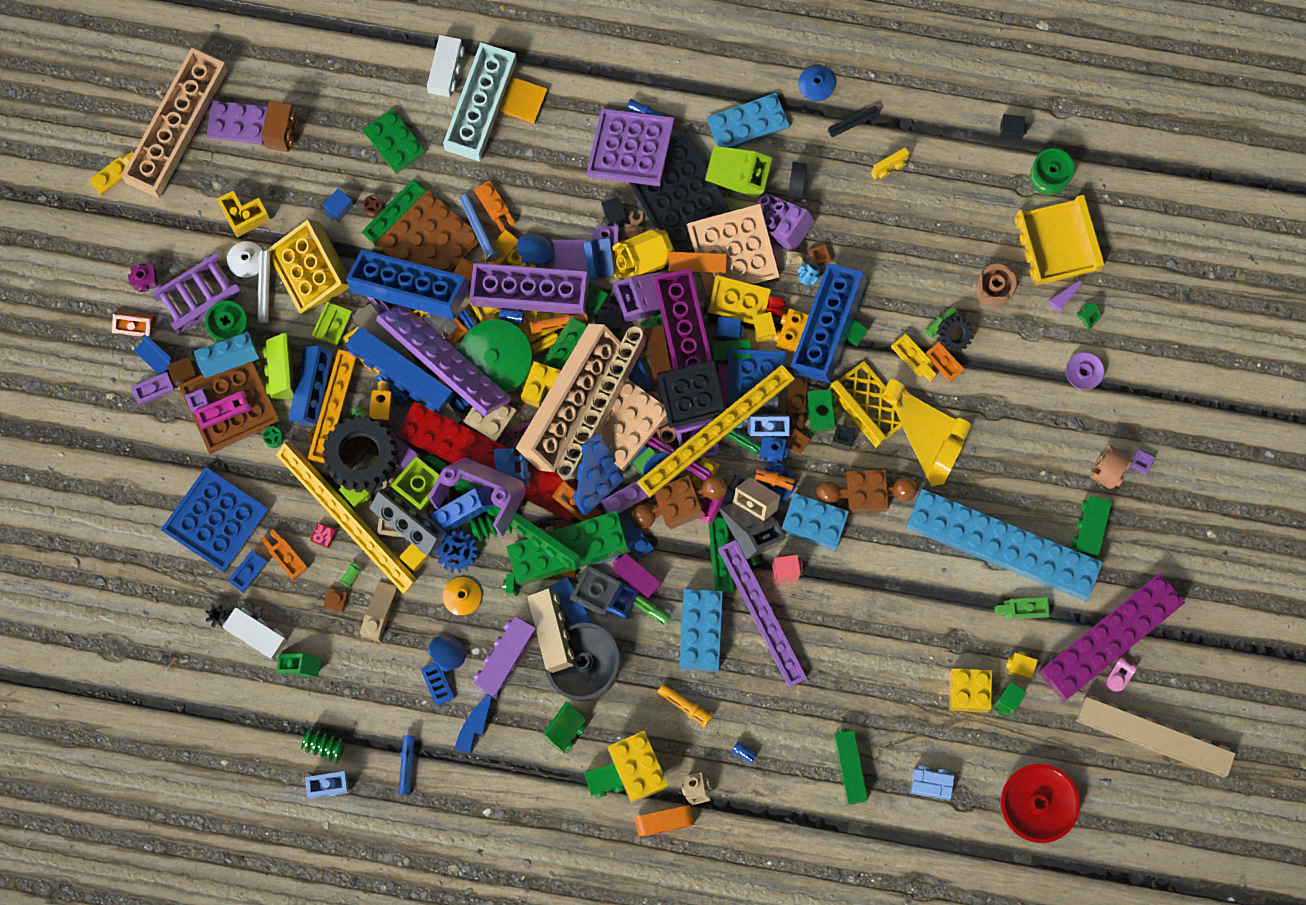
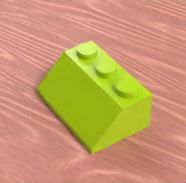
M282 333L266 340V346L263 347L264 358H267L268 365H265V375L269 376V383H266V392L272 400L291 399L295 391L291 342L287 333Z

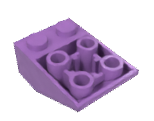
M763 192L755 205L760 204L769 239L795 252L815 221L808 210Z
M667 271L633 276L613 282V291L621 309L624 323L660 312L653 276L666 274Z

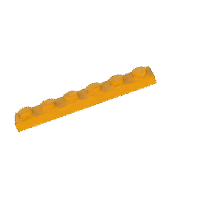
M338 350L308 460L320 463L325 462L322 453L324 451V440L328 439V432L330 430L333 431L335 429L334 425L339 422L356 358L346 351Z

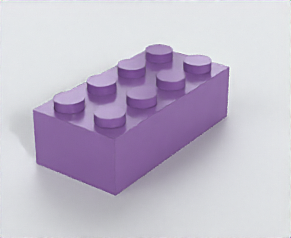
M514 617L513 620H508L504 627L505 633L503 637L499 636L494 644V652L487 655L484 660L485 667L482 671L479 670L473 679L475 680L477 690L492 696V699L496 701L536 636V629L517 617Z

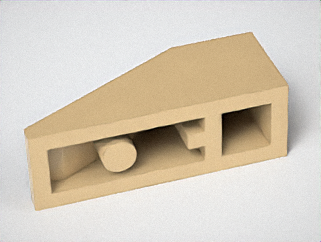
M378 582L359 633L361 637L381 642L397 586Z

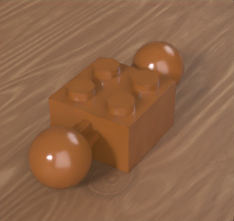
M885 470L847 472L845 475L846 487H838L834 482L826 481L821 483L816 490V497L819 502L834 505L839 499L847 498L848 514L886 512L888 509L887 496H895L903 502L911 501L917 494V485L914 480L908 477L899 478L894 484L887 485Z
M689 475L668 483L655 493L658 505L651 507L647 504H640L633 509L631 514L632 522L638 528L646 529L654 524L656 517L662 515L666 526L670 529L705 516L706 513L701 499L706 497L711 500L721 499L727 492V483L722 477L717 475L710 476L704 481L703 486L697 489Z

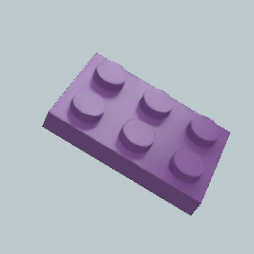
M212 100L206 136L213 139L263 144L261 134L268 107Z

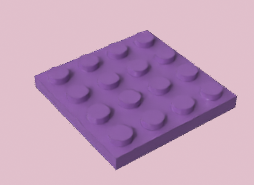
M601 109L587 167V177L661 186L675 122L674 118Z

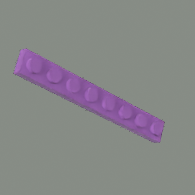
M734 540L718 548L788 688L806 680L807 678L737 541Z

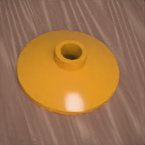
M455 578L444 588L443 602L446 608L453 614L461 616L471 614L481 603L482 594L480 587L470 578ZM464 592L465 597L459 598L458 594Z

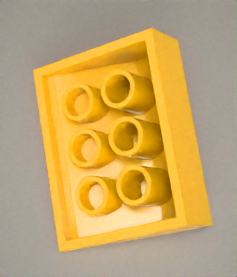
M306 220L266 250L270 252V259L299 314H304L331 300L349 288L346 280L348 274L320 221Z

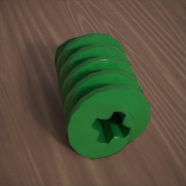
M486 514L485 521L478 516L477 523L473 518L470 520L474 540L477 536L482 541L483 535L490 539V533L494 537L498 536V532L493 526L497 516L494 515L491 519ZM509 525L508 528H507V530H508L509 533L511 534V533H512V528H511V526Z
M310 728L305 734L301 750L304 747L306 753L312 750L314 756L320 752V758H324L327 755L328 761L334 758L335 763L338 764L345 745H342V738L336 743L335 736L328 740L327 733L320 737L319 730L314 735L313 728Z

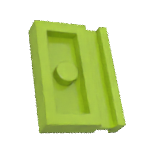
M326 302L312 337L338 347L353 312Z

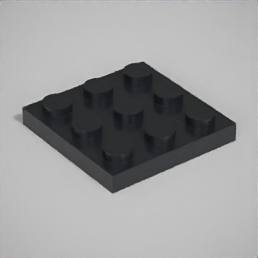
M713 359L657 373L669 428L716 417L725 411Z

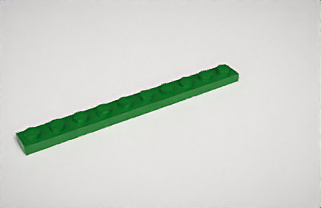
M431 454L425 458L426 465L439 475L444 468L448 467V465ZM460 478L457 484L453 485L461 495L475 488H480ZM493 506L486 511L491 516H498L501 508ZM515 513L509 525L520 536H526L533 545L545 549L549 556L558 558L565 567H571L575 571L579 568V555Z

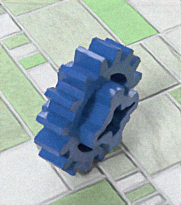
M455 531L452 532V536L446 534V539L442 541V545L438 549L440 552L436 553V557H441L438 563H445L443 566L444 570L450 567L451 573L455 569L461 573L462 568L466 571L469 570L467 565L474 566L472 559L478 558L474 554V552L478 551V548L472 547L476 542L475 540L469 541V534L465 537L463 536V531H460L459 535H456ZM454 540H461L463 543H457ZM447 544H448V545H449L448 552H446L445 555H444L445 547H446ZM470 549L469 557L466 560L465 554ZM453 550H460V555L454 554ZM457 561L459 564H452L450 562Z

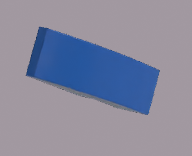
M487 695L470 713L458 735L454 747L456 751L471 754L475 735L483 737L492 703V696Z

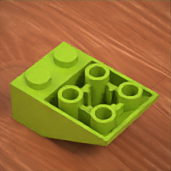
M714 146L705 180L758 198L764 192L772 157L755 151Z

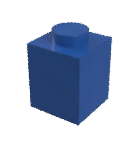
M338 188L323 203L326 216L331 220L335 218L338 222L354 206L352 199Z
M718 317L716 340L731 341L739 340V336L743 337L744 325H740L741 319Z

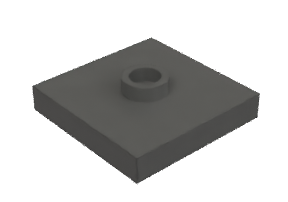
M587 565L570 600L604 617L608 605L622 582Z

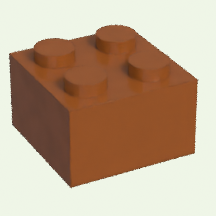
M269 101L261 134L266 149L288 152L289 146H293L294 136H292L293 129L297 128L298 118H296V113L293 111L291 104Z

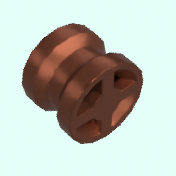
M369 195L364 199L363 206L368 216L376 217L383 210L382 201L378 196Z

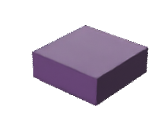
M203 388L185 395L192 414L195 413V410L209 405Z
M1137 449L1130 467L1147 475L1155 457Z

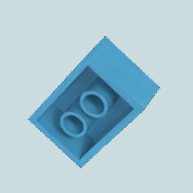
M794 493L782 526V531L787 536L835 552L849 511Z

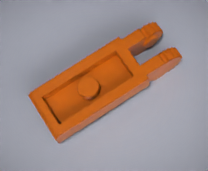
M490 180L474 189L476 196L491 220L496 223L501 232L505 231V226L500 221V218L503 216L506 217L509 225H515V221L510 215L508 208Z
M272 529L270 533L278 541L277 544L272 547L264 536L260 540L294 581L308 568L287 542L281 539L276 531Z

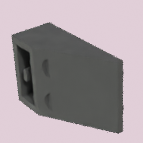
M735 503L719 509L746 559L777 547L786 539L777 520L772 516L763 521Z

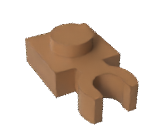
M633 212L630 213V224L625 223L621 242L642 234L643 227H639V225L643 222V214L640 215L638 220H634Z

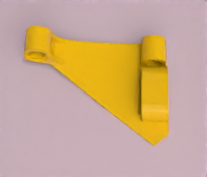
M890 379L881 398L893 405L932 487L944 485L972 427L971 423L962 418L954 419L908 393L902 383Z

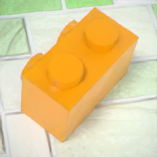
M789 308L788 314H783L780 323L783 324V328L781 331H777L774 339L777 342L776 348L795 354L809 315Z

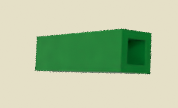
M849 728L837 730L838 733L834 734L833 737L846 805L865 803L868 799L854 730L849 731Z

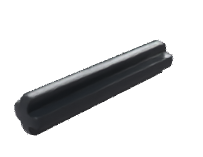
M872 106L828 127V133L831 137H835L878 116L879 110L876 106Z

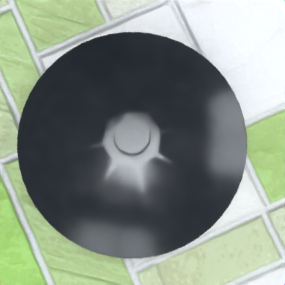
M578 623L565 628L570 638L568 641L569 648L574 653V659H572L574 666L553 673L546 670L550 684L559 694L574 701H591L603 696L615 684L621 670L622 656L617 641L607 630L595 624Z

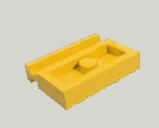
M906 147L873 165L874 168L871 175L874 180L878 178L884 179L890 175L892 170H900L906 165L909 157Z

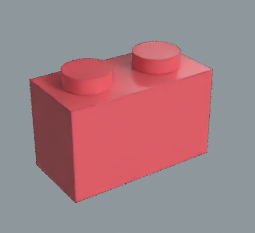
M798 555L774 558L772 568L775 584L798 581L799 576L803 572L802 560H798Z

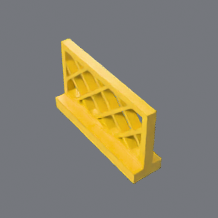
M863 361L842 378L834 381L828 390L831 389V395H835V400L877 448L901 429L902 425L900 422L894 421V412L896 413L893 405L891 408L881 407V395L886 386ZM863 368L867 373V379L857 378V371ZM845 380L854 381L853 390L846 389L842 383ZM857 382L867 383L866 392L856 390ZM870 384L877 385L880 388L879 393L869 392ZM856 394L866 396L865 404L858 403L855 400ZM869 396L879 398L878 406L868 405ZM868 409L878 410V417L871 418L868 415ZM881 411L891 412V421L881 419ZM880 423L890 424V431L887 434H884L880 429Z

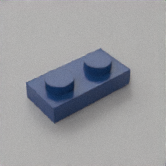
M251 550L229 578L228 582L242 593H245L268 562Z

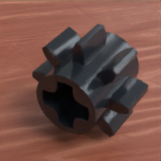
M212 604V609L205 611L209 615L205 621H212V628H215L216 625H220L223 628V623L228 619L226 615L230 612L228 610L222 611V604L219 607H215ZM217 612H218L219 614H221V615H219V618H220L219 620H216V619H215V617H216L215 613H217Z

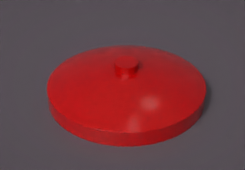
M1031 764L1020 768L1008 778L1001 792L1000 809L1006 825L1016 836L1031 843L1045 844L1062 838L1073 828L1080 812V798L1074 782L1065 772L1048 764Z

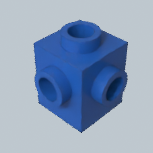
M763 436L759 459H764L770 464L782 463L783 457L787 458L789 446H785L786 440H783L781 436Z

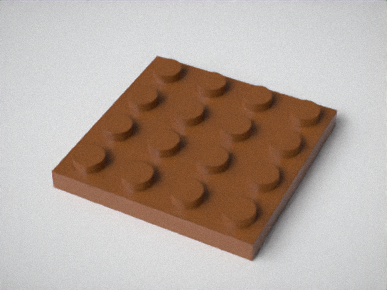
M427 190L376 244L390 257L452 273L462 258L466 259L480 242L469 225Z
M253 362L208 378H204L202 374L178 385L189 410L190 407L185 395L202 388L209 404L240 391L246 392V400L251 404L252 410L202 430L196 414L191 412L209 454L280 423ZM239 401L233 403L235 408L240 406Z

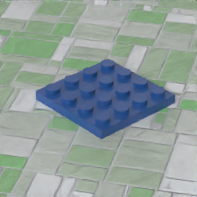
M205 467L160 530L225 573L267 515L269 509Z

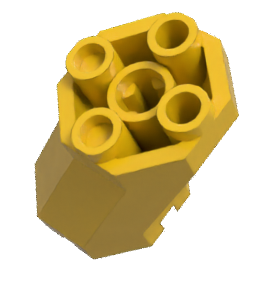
M657 228L651 229L616 243L612 247L615 269L614 277L626 279L645 275L666 267L669 264V252H675L667 232Z

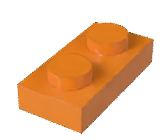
M940 342L925 353L931 360L932 365L949 383L964 371V368Z

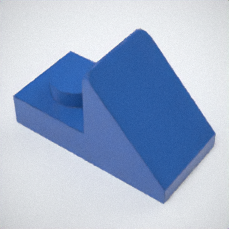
M621 583L607 610L626 619L639 591Z

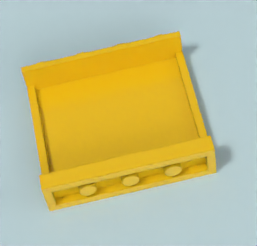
M1084 195L1077 196L1074 201L1022 212V209L1018 211L1015 217V224L1017 228H1020V242L1022 245H1025V259L1027 263H1030V276L1032 280H1035L1036 286L1102 270L1104 262Z

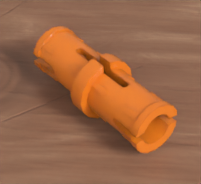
M760 468L757 469L756 473L758 474L755 475V480L770 483L773 487L776 485L790 491L792 490L793 485L790 484H794V478L779 475V472L776 471L773 473Z

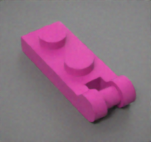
M240 391L195 410L194 412L202 430L252 410L251 404L246 400V392ZM239 401L240 406L235 408L233 403Z

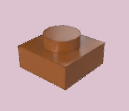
M328 588L323 607L343 612L348 595L347 592Z

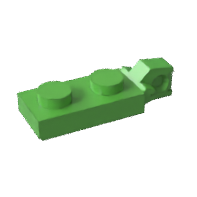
M1048 597L1010 599L1009 601H1004V605H996L994 607L995 615H1005L1006 619L1050 617Z

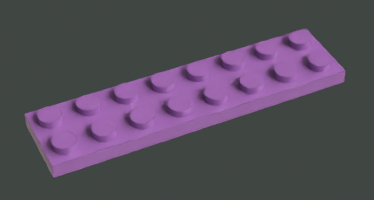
M398 305L378 315L376 322L483 416L509 403L511 397L481 372L419 316L414 314L411 309Z

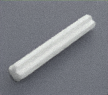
M266 250L260 251L257 322L262 325L268 324L270 252Z

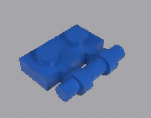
M514 448L494 449L495 470L519 479L525 487H529V479H531V473L528 472L529 461L521 453L519 456H514ZM514 463H520L521 473H515Z

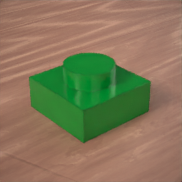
M506 574V579L503 581V590L509 597H517L518 584L515 581L514 574Z

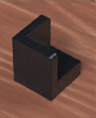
M837 424L831 447L849 452L856 429Z

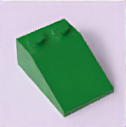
M566 701L543 732L544 740L563 754L566 750L570 752L576 743L573 741L577 735L581 736L587 728L585 725L586 719Z

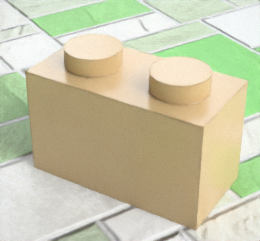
M749 477L736 487L733 503L764 521L778 510L780 495Z

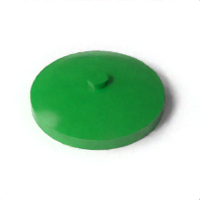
M500 319L486 320L472 327L464 336L459 347V352L507 394L518 389L527 380L534 359L533 348L525 332L515 324Z

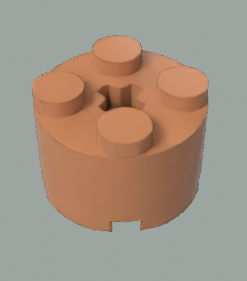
M992 264L986 267L981 272L976 283V294L980 302L992 307L1008 303L1016 289V277L1005 265Z
M1107 445L1104 448L1107 452L1098 456L1091 469L1092 475H1089V478L1108 489H1113L1122 483L1124 479L1122 474L1125 469L1128 470L1133 460L1115 447Z

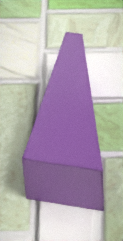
M1078 281L1049 300L1048 304L1058 312H1061L1082 282Z

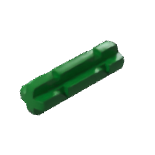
M735 429L726 435L728 439H733L735 443L743 448L750 449V452L753 454H757L761 449L760 444L753 443L752 439L740 432L738 434Z

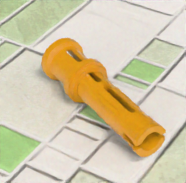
M663 683L657 692L686 712L688 718H693L701 723L703 728L708 725L714 713H709L701 708L699 703L691 702L666 683Z

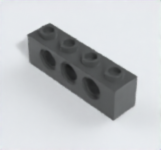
M390 486L378 491L369 508L427 556L439 549L447 534L445 530Z

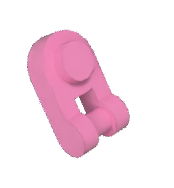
M1120 656L1106 679L1107 688L1112 692L1122 691L1138 666L1133 663L1131 665L1124 657ZM1121 667L1127 670L1125 675L1119 672Z

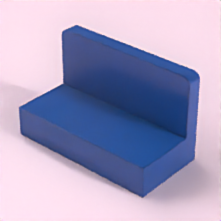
M592 239L584 242L589 280L615 275L611 239Z
M143 334L142 338L144 341L134 352L158 375L168 372L167 365L174 363L173 360L147 335Z

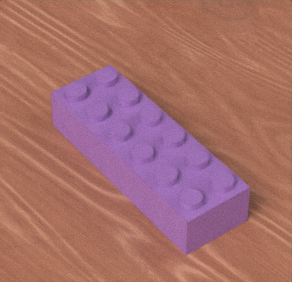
M474 263L469 300L472 306L585 315L589 276L586 271Z

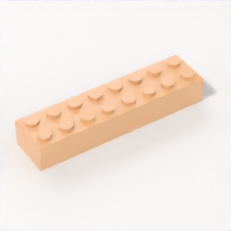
M193 48L190 49L122 174L126 184L160 198L228 72L224 62Z
M588 324L516 447L539 471L554 472L621 344L605 325Z

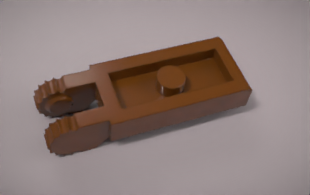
M792 375L795 379L787 386L786 414L789 416L790 428L792 425V414L799 415L798 428H803L808 377Z

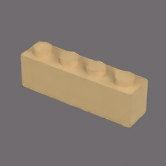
M546 589L527 596L546 670L553 673L574 666L572 660L574 659V653L569 648L568 641L570 638L567 630L564 629L563 622H565V618L558 606L560 604L558 594L550 589Z

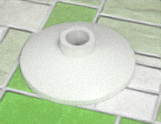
M243 241L237 243L230 249L227 256L229 269L233 274L241 278H250L259 273V254L263 250L253 242ZM248 255V259L242 260V256Z

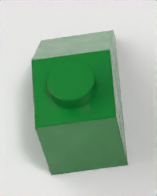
M303 653L279 654L276 673L298 677H319L321 658Z

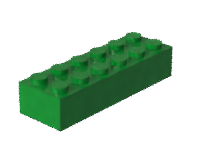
M617 511L547 533L579 555V568L631 552L621 516ZM530 539L506 546L515 581L520 586L574 570L571 567H565L558 558L549 556L542 547L533 545Z

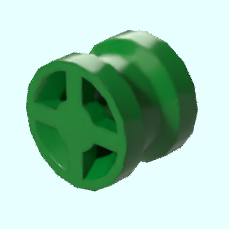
M268 427L263 432V440L268 447L278 448L283 443V435L278 428Z

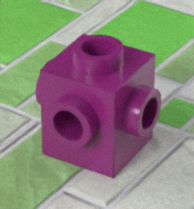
M142 263L135 265V267H130L131 274H128V281L135 291L148 292L149 289L158 287L157 271L153 264L147 265Z

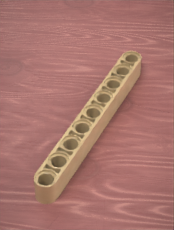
M631 327L626 332L557 466V472L564 482L570 483L577 478L579 464H582L583 453H581L582 445L587 441H581V437L589 435V439L595 433H600L645 346L646 338L639 327ZM634 336H640L638 340H632ZM626 352H632L629 357H623ZM619 368H622V369H623V371H622L621 373H619V374H616V373H615V371H616L617 369H619ZM609 385H615L612 390H606ZM600 402H606L603 407H598ZM597 418L596 423L589 424L591 419ZM580 452L578 457H572L573 453ZM568 468L572 469L569 474H563L564 470Z

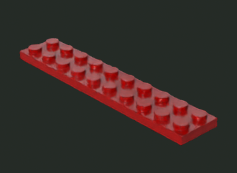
M416 402L411 406L396 435L398 438L450 464L462 458H468L495 469L494 449H509L436 412H432ZM514 451V456L520 455L519 453ZM529 461L528 472L531 473V479H529V487H526L523 500L570 522L573 515L552 497L563 482L560 475L555 471H539ZM514 463L515 473H521L520 463ZM573 481L568 483L574 490L577 491L578 482Z

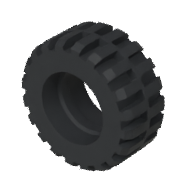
M355 415V419L350 420L347 417L343 419L344 422L342 424L338 422L334 425L335 429L328 432V439L324 440V451H322L324 464L330 476L339 486L342 485L349 491L353 489L355 492L360 493L362 490L370 492L376 486L378 488L382 487V483L385 480L388 482L391 479V473H395L396 463L399 460L398 447L390 429L384 426L380 420H373L370 416L361 418L360 415ZM358 438L373 440L379 449V456L376 462L364 470L350 469L343 460L345 447L351 441Z

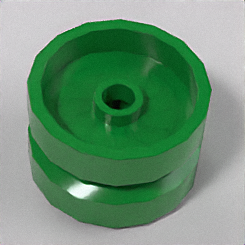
M1055 148L1046 149L1038 154L1030 170V181L1036 191L1049 196L1063 192L1074 175L1075 166L1072 158L1063 150Z
M232 301L215 303L209 308L205 316L207 332L215 343L246 332L250 333V323L245 311L239 304Z

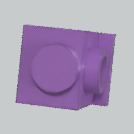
M618 225L596 226V231H592V239L604 238L601 236L602 234H608L606 238L611 239V247L618 243Z

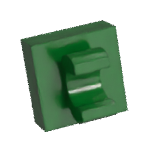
M1094 303L1090 305L1084 304L1083 308L1085 311L1083 313L1077 311L1078 318L1082 320L1084 326L1088 329H1091L1102 317L1098 305Z

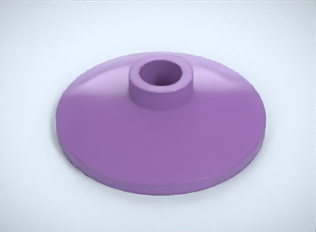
M1085 352L1078 353L1068 361L1066 376L1074 387L1089 390L1099 385L1102 381L1104 367L1095 355ZM1085 370L1087 375H1081L1080 371Z

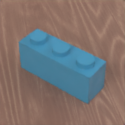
M249 332L194 351L197 364L204 378L259 359Z

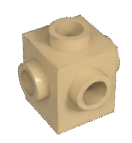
M692 772L689 776L683 777L682 792L691 805L711 801L709 790L712 787L709 778H706L702 772Z

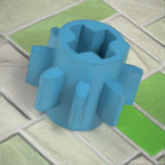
M812 262L804 263L797 270L800 274L798 279L804 285H814L821 278V275L818 274L820 268Z

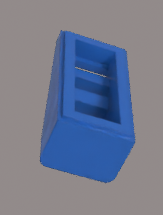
M433 663L420 669L436 707L454 699L444 673L438 664ZM438 670V673L427 676V673ZM441 676L442 680L433 684L430 683L431 680ZM444 684V688L434 692L433 688ZM447 691L448 695L437 699V695Z

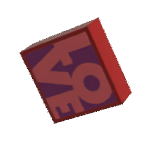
M318 523L310 541L329 549L336 530Z

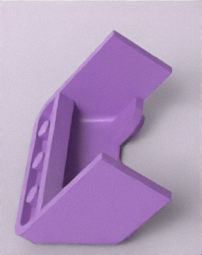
M462 458L444 468L428 496L436 509L440 508L450 487L457 484L460 478L481 487H490L491 491H493L491 496L493 504L501 508L493 526L498 534L503 537L526 493V487L523 482L468 458Z

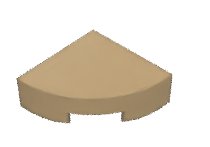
M787 251L786 263L804 264V255L798 252Z

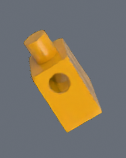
M380 381L378 382L377 390H372L369 416L373 420H380L384 426L392 429L393 395L389 391V383Z

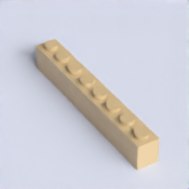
M1089 696V698L1083 699L1076 722L1223 778L1228 776L1235 753L1230 752V748L1219 745V747L1214 746L1212 741L1204 738L1200 740L1193 738L1194 735L1186 731L1180 733L1175 731V727L1168 724L1159 725L1152 718L1145 717L1143 719L1138 717V713L1134 711H1122L1118 705L1108 703V705L1101 703V699Z

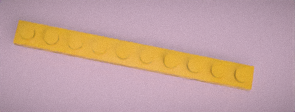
M783 365L779 366L642 477L637 484L649 497L653 496L792 383L795 378Z
M290 441L285 442L276 456L403 594L408 592L417 579Z

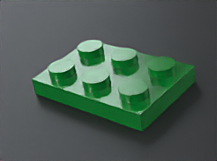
M393 109L362 129L365 136L395 174L426 154L423 147Z

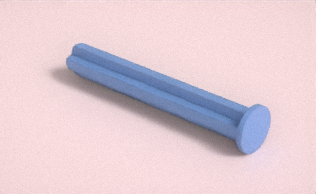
M464 194L459 200L486 255L485 260L492 262L498 259L500 254L496 252L470 195Z

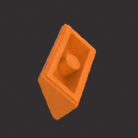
M116 311L113 314L112 332L136 336L145 334L150 337L153 315Z

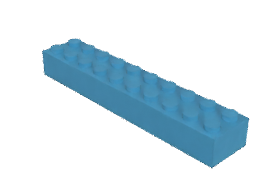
M924 489L919 493L906 529L1083 601L1090 597L1103 563Z

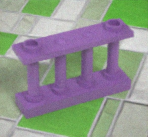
M217 254L206 256L203 262L169 283L159 285L151 293L156 302L162 299L173 316L174 322L171 325L177 335L205 319L209 308L215 303L234 301L242 296L236 284L233 286L229 285L217 267V264L221 262ZM209 269L223 288L222 293L217 296L212 294L200 275ZM192 279L195 280L207 299L201 306L195 303L184 284ZM176 289L179 290L191 309L184 316L180 315L168 294Z

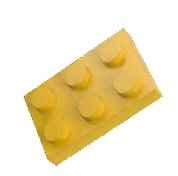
M716 275L706 313L726 318L741 319L742 322L754 325L753 316L765 313L771 289Z

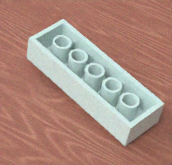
M480 43L443 142L445 151L480 162L517 62L515 53Z

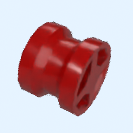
M769 297L765 313L771 312L772 317L782 318L784 314L782 310L786 305V301L777 297Z

